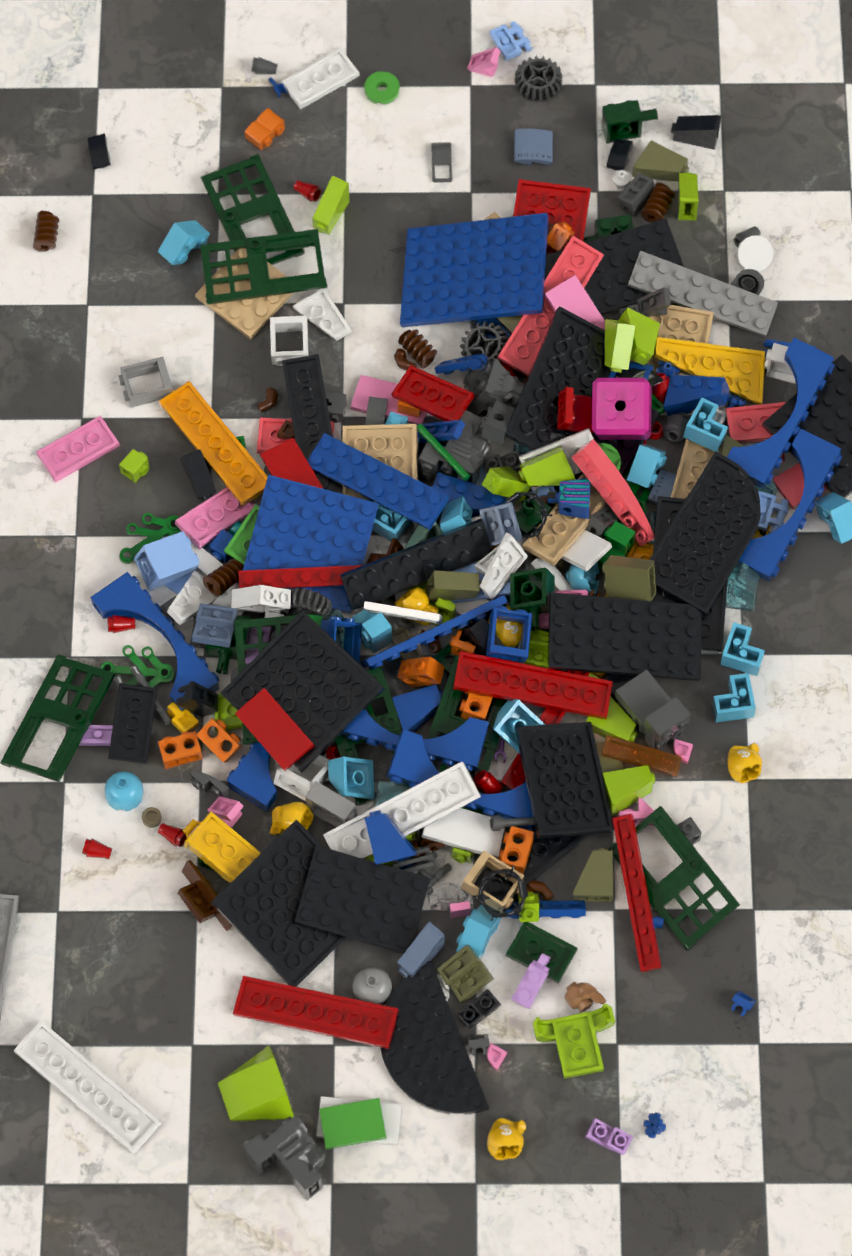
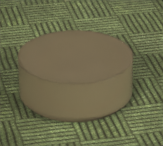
M149 807L143 811L142 821L145 826L154 828L161 823L162 816L157 808Z

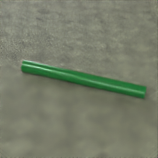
M419 424L417 431L464 481L468 480L470 475L422 424Z

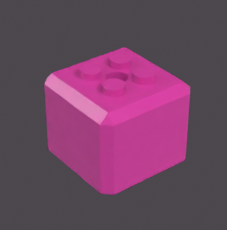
M597 378L593 382L592 431L599 440H647L651 436L652 388L650 383L645 378ZM618 401L626 403V408L623 411L615 409Z

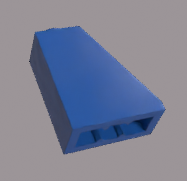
M436 684L392 697L402 730L405 729L414 733L436 714L443 695L442 690H438Z
M381 810L370 812V817L365 818L375 864L417 855L414 847L387 813H381Z

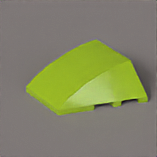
M269 1045L218 1082L230 1121L269 1119L270 1121H275L276 1119L294 1117L278 1066Z

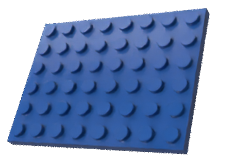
M547 213L407 229L400 314L401 327L543 313L549 219Z

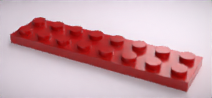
M460 651L453 689L510 701L519 699L525 704L606 720L613 681Z
M243 976L233 1015L389 1049L399 1010L394 1007Z

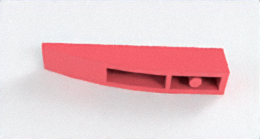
M594 439L582 446L571 457L624 526L635 531V540L640 546L653 540L655 535L639 502L615 465Z

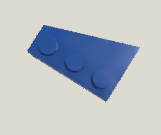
M671 375L663 407L667 415L670 416L684 412L686 414L692 413L691 411L696 409L701 398L719 405L718 407L724 406L727 403L730 388L725 377Z

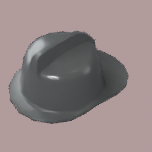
M745 269L735 277L730 285L759 295L764 287V279L758 271Z

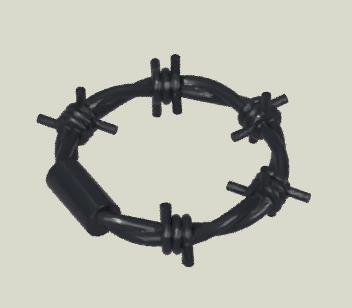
M538 490L535 493L517 491L506 499L507 503H515L524 495L529 497L528 503L530 500H535L541 506L542 511H537V513H541V525L539 528L533 525L535 529L530 534L521 533L522 538L536 537L540 540L538 536L541 534L546 523L547 516H552V514L547 513L548 510H546L541 499L537 496Z
M512 866V869L508 868L491 872L484 869L486 874L482 879L478 895L473 896V898L478 897V901L492 915L491 921H493V918H503L516 914L520 918L522 917L519 913L522 911L521 909L524 906L526 897H528L526 882L522 881L513 871L515 866ZM498 873L506 874L505 880L507 876H512L519 881L518 887L522 901L518 906L514 902L515 907L507 914L500 913L501 907H499L498 911L489 908L485 900L490 899V897L485 898V894H483V887L488 881L490 884H493L490 880Z

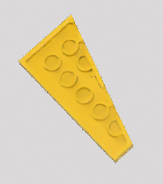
M657 337L654 357L666 363L669 362L671 365L695 376L725 377L730 388L729 392L757 405L763 404L765 351Z

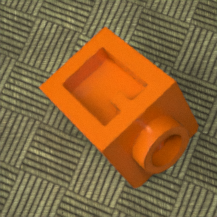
M565 222L556 223L547 236V244L556 251H561L570 236H573L575 232Z
M458 630L456 635H452L449 643L451 654L459 656L460 651L475 654L476 646L468 641H461L462 630Z

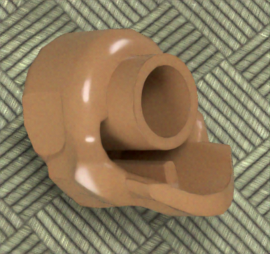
M573 982L566 988L565 1000L572 1009H579L581 1013L588 1010L594 1002L606 1003L603 995L589 983L581 982L577 984Z

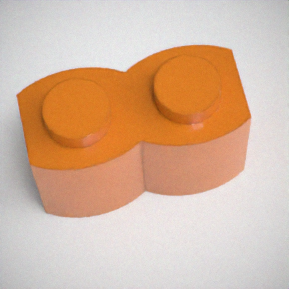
M267 108L260 114L257 120L247 127L244 132L245 139L260 150H263L272 144L273 138L277 135L280 136L284 132L285 123L281 117Z

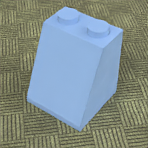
M184 531L143 545L134 557L149 592L193 572L199 566L198 556L193 552L191 541Z

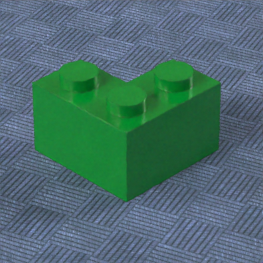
M617 521L612 526H608L604 536H606L605 540L611 543L612 548L597 561L600 570H602L604 562L608 560L610 555L627 557L634 545V530Z

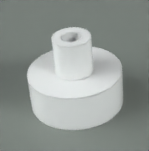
M624 170L616 171L612 176L613 186L617 189H625L630 184L629 173Z

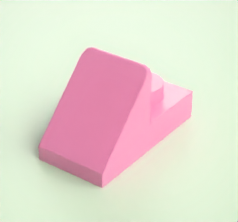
M494 47L473 54L467 69L471 72L493 77L498 66V57L501 51Z
M219 796L207 811L209 813L213 812L232 828L242 816L240 810L243 808V805L239 801Z
M639 797L638 811L624 809L619 811V816L631 813L633 814L635 825H638L654 810Z

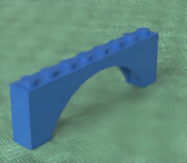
M793 338L785 352L784 358L794 375L797 386V402L792 415L787 423L772 437L755 445L732 447L727 458L737 463L749 474V478L754 485L764 489L766 484L769 485L774 477L772 474L774 469H778L783 461L781 456L784 452L787 453L792 444L790 443L791 438H796L800 427H798L800 422H805L809 414L807 411L809 406H813L818 398L816 393L818 390L822 391L826 384V380H824L826 375H831L835 367L833 356L796 338Z
M803 429L799 430L792 443L791 450L798 459L804 476V490L801 501L793 515L780 528L763 537L752 539L737 563V566L770 582L772 577L775 578L780 570L778 567L780 562L786 560L789 554L787 551L789 546L795 544L798 535H796L798 530H802L807 522L805 517L808 513L811 514L816 505L814 501L817 497H821L825 489L823 485L826 481H830L834 473L832 471L835 465L838 466L842 459L841 448Z
M126 572L90 597L92 606L103 619L112 617V615L135 618V620L142 621L155 628L167 639L177 658L176 680L169 694L171 702L176 704V700L185 695V691L180 693L178 690L191 681L213 692L219 690L218 682L220 680L215 672L211 673L207 669L206 661L203 658H198L195 648L184 641L185 637L182 632L174 629L172 620L168 616L165 618L159 604H154L151 601V595L146 589H141L139 586L140 582L135 576H131ZM178 706L181 711L184 710V708Z
M366 710L341 733L348 736L349 740H364L366 744L371 746L383 745L385 749L395 751L399 735L387 731L376 723ZM470 717L459 728L446 735L423 739L429 759L432 762L434 759L442 761L443 765L453 767V764L456 765L464 762L469 772H472V769L477 770L489 722Z
M403 729L386 777L391 778L390 781L393 783H405L409 785V788H413L439 774V772L427 755L423 737ZM526 782L515 789L503 793H480V798L464 806L470 810H481L484 815L490 817L491 815H500L504 819L533 817ZM535 825L520 827L523 829L531 830V828H535Z
M254 743L250 746L248 754L240 758L238 767L228 774L227 783L229 789L267 812L278 798L277 790L269 772L271 755L261 743Z

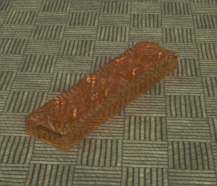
M608 735L605 738L602 756L637 766L648 765L650 770L675 777L678 775L682 758L681 756Z

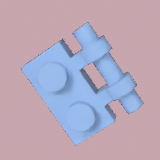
M516 21L510 23V29L504 24L489 31L490 37L501 51L500 53L505 61L521 55L522 50L520 48H524L526 52L532 50L529 38L525 37L522 27ZM513 36H517L519 40L515 41Z
M758 491L761 515L757 529L766 531L769 525L773 527L772 532H774L784 524V517L789 510V501L782 499L781 504L775 503L777 496ZM772 511L778 513L776 519L771 517Z

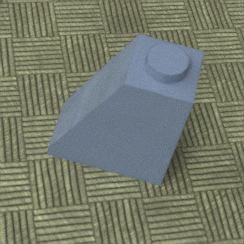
M431 922L426 924L397 962L398 972L402 977L407 978L409 975L413 977L424 964L432 961L445 947L444 933Z

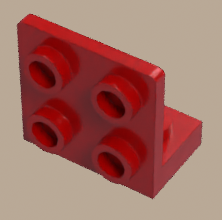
M566 387L559 393L557 429L580 432L589 428L592 434V397L573 394L574 388Z

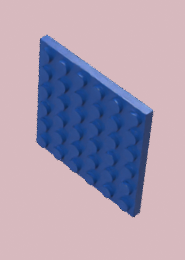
M268 475L243 571L363 565L379 503ZM344 586L305 588L306 590L318 592L332 602L333 610L350 614L351 607Z

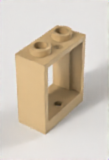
M483 851L463 880L461 889L472 896L478 895L479 887L475 886L474 882L485 866L493 871L512 868L486 851ZM514 869L513 871L523 881L524 875ZM498 873V874H500V875L503 876V877H505V875H506V874H503V873ZM507 876L506 878L514 884L502 902L483 891L485 898L490 897V899L485 900L486 904L497 911L501 907L500 913L505 908H510L514 901L512 897L515 892L517 894L520 893L519 881L512 876Z

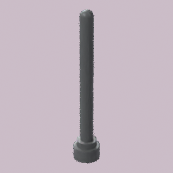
M491 815L490 817L491 831H501V829L508 826L535 825L533 817L504 819L500 815Z

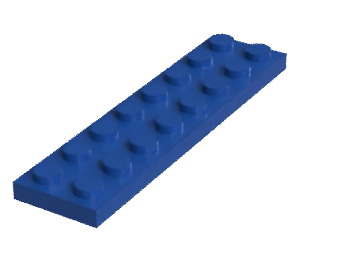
M326 433L323 434L307 460L315 472L379 503L383 507L428 530L432 528L450 499L446 494Z
M505 595L360 661L363 668L369 667V670L383 665L382 660L386 659L387 662L401 656L400 652L402 651L404 654L418 648L417 644L419 643L423 646L434 641V636L436 635L440 638L451 633V628L453 627L457 630L469 625L468 620L470 619L474 622L487 616L485 612L488 611L490 614L494 608L507 603Z

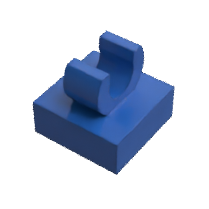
M738 991L732 999L735 1003L732 1005L731 1010L734 1011L737 1006H741L743 1009L741 1016H744L748 1010L754 1007L757 1000Z

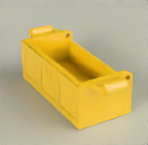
M210 812L202 822L192 819L183 829L187 837L184 847L186 849L189 848V850L229 883L261 854L260 851L213 812Z

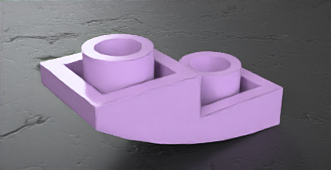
M595 1118L585 1138L611 1151L624 1155L633 1136L617 1127L612 1128Z

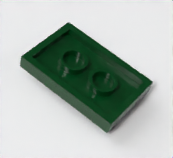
M524 922L506 952V956L528 968L533 960H539L542 953L548 955L551 958L546 965L549 968L547 978L559 984L578 948L529 922Z

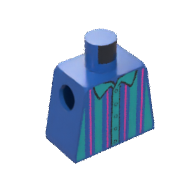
M588 478L561 481L559 492H548V503L559 504L560 515L589 519L590 481Z

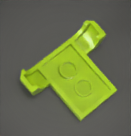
M605 1003L601 1008L590 1012L550 1020H541L539 1017H536L533 1022V1029L537 1041L556 1042L563 1077L567 1079L604 1071L596 1032L612 1027L615 1024L612 1007Z

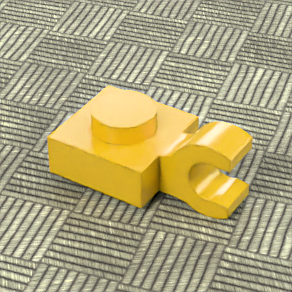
M174 702L167 706L168 710L166 712L173 718L171 723L181 734L191 731L199 725V721L188 710L184 709L181 711Z

